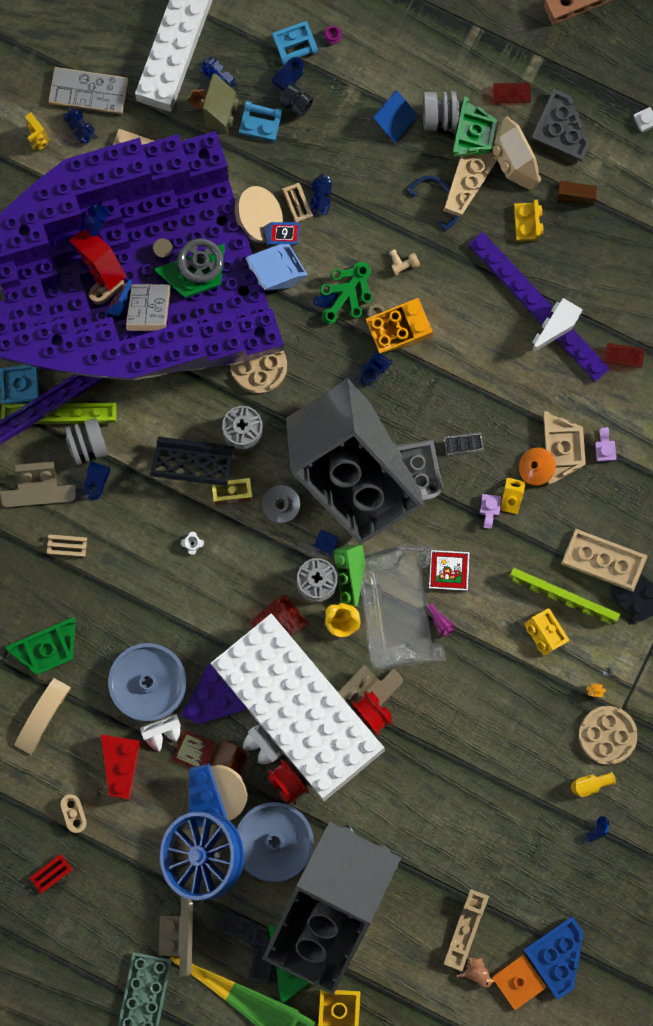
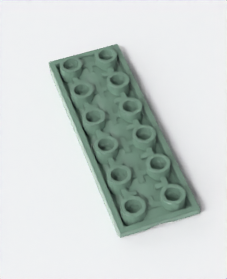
M133 952L118 1026H159L172 963L171 959Z

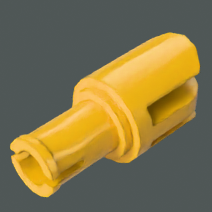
M613 772L598 777L593 774L573 781L571 791L576 796L586 797L598 793L602 787L616 784V779Z

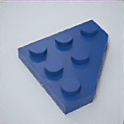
M573 916L524 949V952L557 1000L572 991L575 986L584 932Z

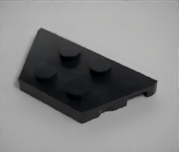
M641 574L634 592L612 584L609 596L612 602L639 622L653 616V583Z

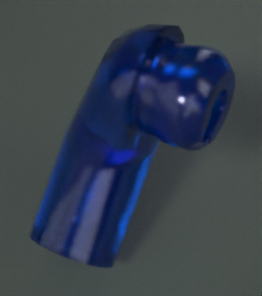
M338 292L330 293L327 296H315L313 304L319 308L331 306Z
M600 816L597 819L595 830L586 834L590 843L607 835L609 828L607 817Z

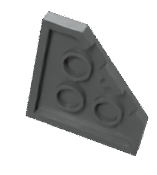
M554 89L531 140L582 162L590 142L585 135L571 96Z

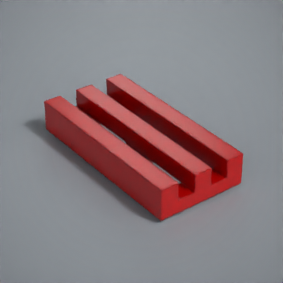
M60 854L29 879L42 894L73 869L63 855ZM58 861H62L60 865H58L55 869H53L51 872H49L47 875H45L42 879H40L37 882L36 878H38L41 874H43L45 871H47L49 868L55 865ZM66 866L67 869L64 872H62L60 875L54 878L43 888L40 886L52 875H54L56 872H58L60 869Z

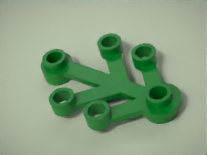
M366 262L356 263L353 269H334L331 271L330 277L334 281L340 280L342 277L353 276L349 283L324 284L320 287V293L324 296L343 291L331 309L322 312L321 319L325 324H332L337 320V312L348 297L351 307L350 316L358 318L362 315V310L358 307L355 289L358 282H360L362 292L360 295L361 301L363 303L372 301L373 296L369 292L367 278L371 275V268ZM360 268H364V274H361L359 272ZM335 271L339 273V278L334 277ZM324 286L328 287V293L323 291ZM364 294L369 295L368 301L364 299ZM354 309H357L359 312L357 316L353 314ZM328 313H332V314H333V319H332V320L328 319V317H327V314H328Z

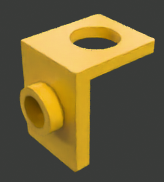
M512 478L506 479L500 505L501 511L514 514L519 513L525 481ZM514 483L519 485L520 487H514L511 484Z

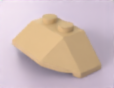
M504 117L496 126L492 152L496 156L507 179L532 190L541 182L536 157L520 126L511 120L510 117Z

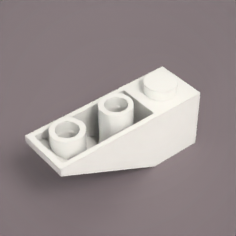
M564 298L560 303L556 302L551 310L554 313L551 319L546 318L542 325V328H544L541 335L537 333L532 341L535 344L533 351L542 348L572 330L583 309Z

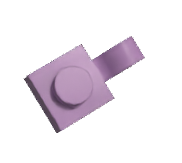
M608 427L601 428L599 430L600 442L595 443L597 462L616 461L615 441H609Z
M482 494L480 514L485 515L484 528L491 529L493 516L499 517L501 496Z

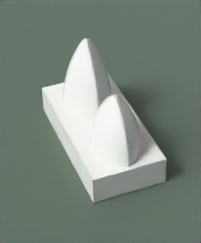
M177 714L143 726L140 730L143 739L146 740L149 746L160 752L163 743L162 733L169 739L177 741L181 725Z
M260 725L248 731L243 749L252 751L260 747L261 750L258 754L259 764L274 762L283 755L282 751Z

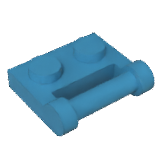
M307 21L272 33L283 65L302 56L318 53L317 45ZM306 42L310 45L288 54L285 52L286 49Z
M246 101L239 134L275 142L283 109H272ZM251 111L273 116L275 119L271 121L249 115Z

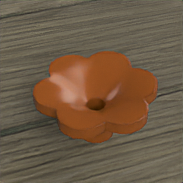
M201 89L191 92L188 102L192 104L195 110L203 109L207 91Z

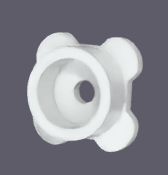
M190 532L181 541V546L186 547L190 555H194L199 547L204 546V541L200 540L195 532Z

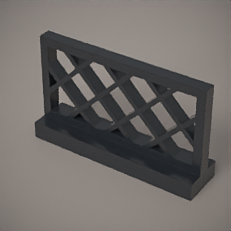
M158 436L150 476L227 486L234 446ZM174 460L177 465L171 467L168 463ZM193 463L196 467L190 470L187 465ZM212 465L215 470L209 472L206 468ZM164 466L167 470L158 471L156 469ZM182 468L185 473L181 474L176 471ZM202 471L205 475L197 476L195 473ZM220 473L224 479L215 478L214 476Z

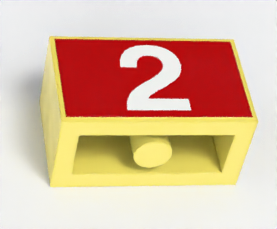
M250 478L228 480L227 486L212 485L214 505L252 501Z

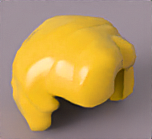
M339 603L338 605H330L325 610V626L332 635L347 637L359 629L361 623L360 615L355 607Z

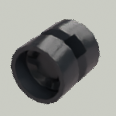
M291 83L281 95L279 104L286 109L291 108V112L294 115L302 118L311 107L314 98L306 92L302 94L301 89Z

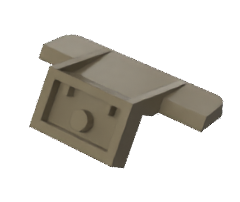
M54 462L15 465L18 490L0 491L1 502L5 507L72 502L76 498L75 485L57 486Z
M364 665L338 693L358 716L350 704L352 701L356 703L364 696V691L368 693L372 691L378 697L379 705L381 706L402 684L403 678L393 668L380 681Z
M181 897V916L160 915L159 956L180 957L179 977L190 976L192 967L193 901Z

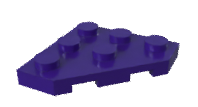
M208 664L181 716L199 725L248 709L213 666Z

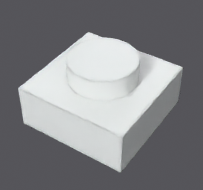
M651 107L633 115L641 133L653 128V111Z

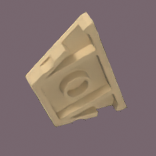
M544 411L545 449L553 455L556 462L555 473L548 481V485H551L585 466L584 434L582 426L575 423L572 424L566 419L558 418Z

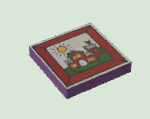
M431 550L429 589L468 591L469 552Z

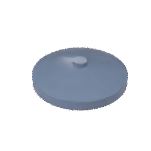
M153 643L134 645L122 652L114 661L108 678L110 696L118 709L132 719L145 722L160 720L175 711L183 700L187 685L186 673L179 658L164 646Z
M277 802L259 805L250 810L238 825L237 830L244 847L243 867L260 880L268 882L288 880L299 874L311 858L314 844L311 826L304 815L290 805Z

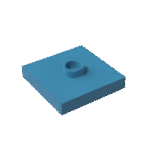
M22 365L0 368L2 404L29 403L40 396L39 370L37 367Z

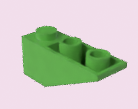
M349 544L334 549L333 553L341 603L356 607L358 606L365 569L363 545Z

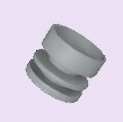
M443 91L442 100H438L436 92H424V131H437L438 122H442L444 131H447L448 122H450L451 131H456L459 120V102L456 91H451L450 100H447L446 91Z
M248 406L234 407L226 413L223 419L222 430L225 442L229 446H234V450L246 452L259 445L263 435V425L260 415L254 409ZM241 423H244V426H246L245 430H241Z
M97 418L84 421L85 430L81 431L78 424H74L77 432L74 434L70 426L65 427L66 442L70 454L77 465L82 464L81 455H84L86 462H90V452H93L96 459L109 456Z
M313 558L306 561L297 573V588L300 595L313 603H322L329 600L337 588V573L334 566L329 561L321 558ZM316 575H319L321 579L318 583H314L315 581L312 579Z

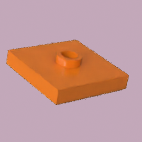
M524 954L491 977L514 1010H517L547 988Z

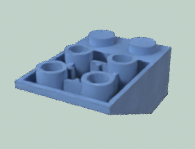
M279 244L245 258L249 269L254 272L258 279V284L264 290L292 288L308 276L289 244Z

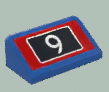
M270 222L263 227L267 245L298 244L299 223Z
M128 280L115 294L106 311L107 314L121 316L130 298L132 280Z

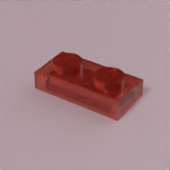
M493 83V104L531 103L530 83Z
M607 343L604 363L642 368L645 348Z

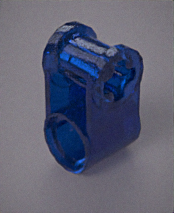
M299 57L289 59L284 67L275 74L271 82L283 92L291 83L295 85L304 73L302 59ZM292 66H294V67L299 66V69L295 68V69L293 70V69H292Z
M377 350L361 370V383L365 386L374 385L381 375L389 369L393 360L387 359ZM370 372L374 377L367 379L364 377V374Z
M91 461L83 486L88 499L95 501L101 497L109 477L110 466ZM93 487H95L97 491L94 490L92 493H90L89 489H93Z

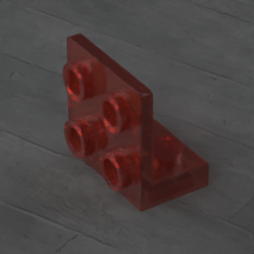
M285 594L275 598L251 621V624L255 627L272 614L291 637L309 624Z

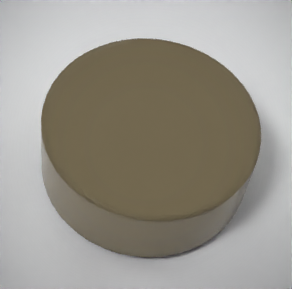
M164 238L158 239L153 245L154 254L162 259L169 257L172 253L171 242Z
M373 304L368 309L367 317H372L386 310L380 304Z

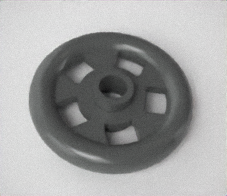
M202 238L193 239L180 249L177 264L185 278L192 282L205 283L211 281L220 273L223 267V255L214 242ZM198 246L206 247V252L197 251ZM188 252L193 253L191 260L185 259ZM214 254L216 261L210 262L209 255ZM203 259L204 262L202 264H198L197 260ZM191 265L197 270L194 274L188 270ZM209 267L211 272L204 275L202 270Z

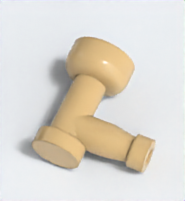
M396 250L389 252L394 262L391 267L395 275H399L400 271L411 266L413 268L420 267L415 253L410 254L409 259L402 262Z

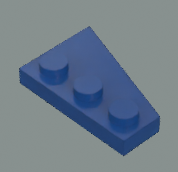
M210 764L192 767L189 770V813L212 812L227 818ZM204 818L196 820L197 826L204 824Z

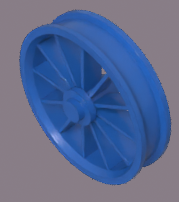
M191 812L179 817L169 826L161 843L160 865L163 876L173 891L190 900H211L225 895L237 883L244 865V847L238 830L227 818L212 812ZM204 818L202 835L200 837L196 820ZM213 821L219 826V828L209 840L211 824ZM188 824L194 842L182 831ZM225 833L229 843L212 849L221 835ZM178 836L189 846V851L174 848ZM230 847V861L221 859L222 855L219 851ZM174 851L188 854V859L174 864ZM213 861L230 864L226 876L212 863ZM191 863L190 867L179 879L176 868ZM210 870L222 882L217 888H214ZM195 871L192 890H190L184 884ZM202 874L208 893L204 894L199 893Z

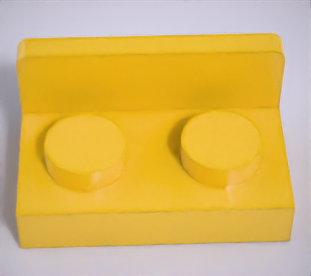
M30 112L25 116L28 122L26 126L31 133L27 139L34 151L37 149L41 150L50 140L44 128Z
M534 200L533 203L514 204L516 242L539 241L540 235H543V223L539 222V217H542V206L538 205V200Z
M549 608L524 623L527 632L531 635L543 656L569 642L568 637Z

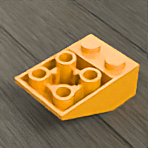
M419 298L366 319L380 354L414 345L433 337L432 329Z

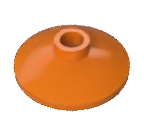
M543 448L528 450L519 462V473L522 479L534 486L547 483L553 477L556 469L553 455ZM537 462V468L533 469V463Z

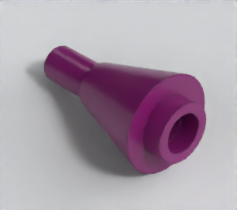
M433 603L429 604L426 608L433 616L438 635L449 636L453 633L455 625L443 614L439 613Z

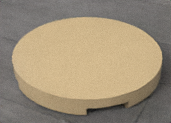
M259 186L245 189L236 199L235 217L238 226L241 225L244 232L248 235L247 237L252 241L265 243L266 238L263 227L270 222H283L282 211L278 201L272 193Z
M283 351L237 365H230L231 373L235 382L242 389L256 394L267 393L277 388L284 380L287 372V359Z
M602 706L592 710L583 719L579 728V742L584 753L593 761L604 765L617 764L629 757L635 749L637 728L631 716L624 710L612 706Z
M223 765L210 766L227 819L230 821L236 818L246 805L248 797L242 777L233 769Z

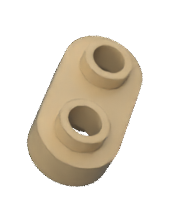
M122 280L110 292L105 287L101 288L96 283L90 289L89 297L94 304L102 305L121 289L124 281Z
M72 794L66 795L61 800V809L67 828L73 833H81L85 830L87 821L80 799ZM70 801L75 803L73 808H68ZM75 820H80L81 824L79 827L74 826Z

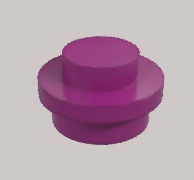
M337 26L327 27L324 31L325 41L329 44L339 43L342 39L340 28Z

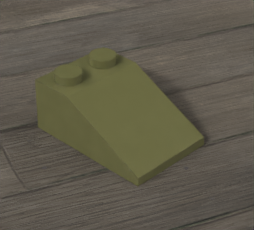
M217 74L212 75L204 102V123L206 128L227 133L228 127H232L234 120L232 112L237 110L239 100L236 99V92Z

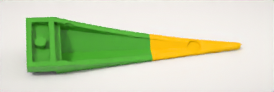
M176 956L170 957L174 963L180 964V958ZM192 964L191 975L222 997L255 1026H314L315 1021L302 1015L297 1009Z

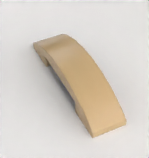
M53 678L21 730L14 744L16 747L32 755L41 740L40 737L71 687Z
M470 889L444 965L463 971L472 941L489 898L488 895Z

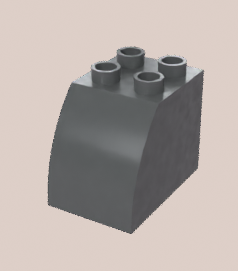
M329 822L290 898L262 959L334 995L375 915L401 857L391 853L385 846L375 845L355 835L349 828L339 827Z

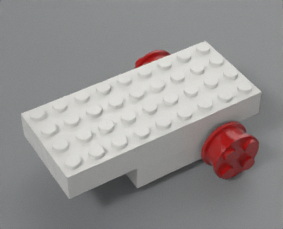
M272 614L211 662L216 672L297 769L294 771L282 759L280 761L281 765L275 770L267 771L270 775L267 777L275 789L279 787L282 790L280 794L288 804L292 802L296 805V800L304 793L307 795L310 793L300 777H303L322 800L326 801L385 752L384 747L371 731L376 736H379L381 729L387 724L390 726L393 724L391 721L392 714L385 706L381 707L379 705V699L372 691L370 693L364 691L362 698L356 703L354 701L350 703L357 712V716Z

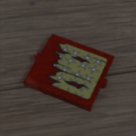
M185 731L181 742L177 744L178 749L173 760L190 768L208 764L212 760L211 756L217 744L189 731Z

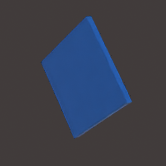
M396 90L373 116V119L393 143H396L418 115L399 91Z

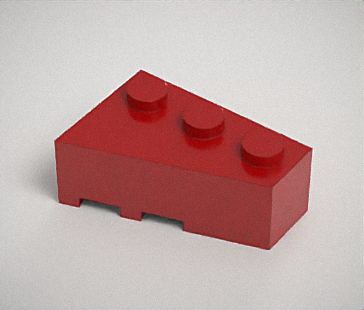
M87 225L69 240L84 263L89 267V272L95 277V282L101 288L105 287L110 292L127 277L111 247Z
M101 734L109 796L130 800L141 743L138 740Z

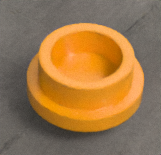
M591 683V686L586 687L589 696L603 697V693L606 692V689L602 688V684Z

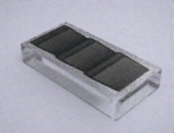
M482 432L444 437L446 457L484 452Z

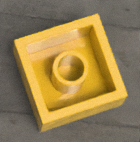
M320 989L318 1026H359L360 991L336 990L334 995Z

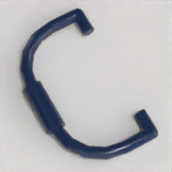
M429 175L419 178L407 188V191L415 197L417 194L413 189L426 180L437 181L447 194H449L451 186L439 177ZM455 215L447 225L442 221L438 224L444 231H447L460 217Z

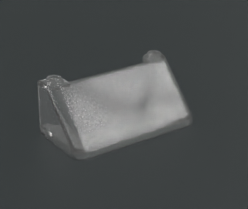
M396 546L364 555L365 569L361 593L372 666L376 670H386L446 661L443 646L439 643L432 644L426 608L421 569L426 568L431 562L430 547Z

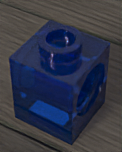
M320 530L313 545V551L331 558L339 537Z

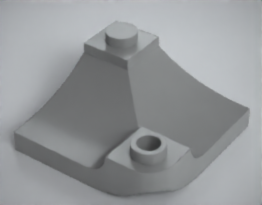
M433 439L407 444H394L420 489L422 500L438 496L442 492V480ZM432 483L437 486L434 490L429 487Z

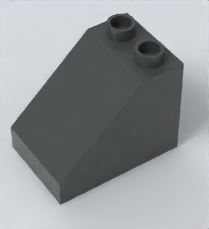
M348 378L286 418L291 473L360 545L423 506L421 491L374 408Z

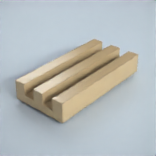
M300 183L282 189L295 223L313 218ZM296 188L306 209V215H304L294 189ZM288 191L291 192V195L300 214V217H297L294 207L287 193Z
M48 534L47 554L86 557L87 538ZM53 540H61V541L83 542V545H79V544H66V543H54V542H52V541H53ZM52 547L82 549V552L52 550Z

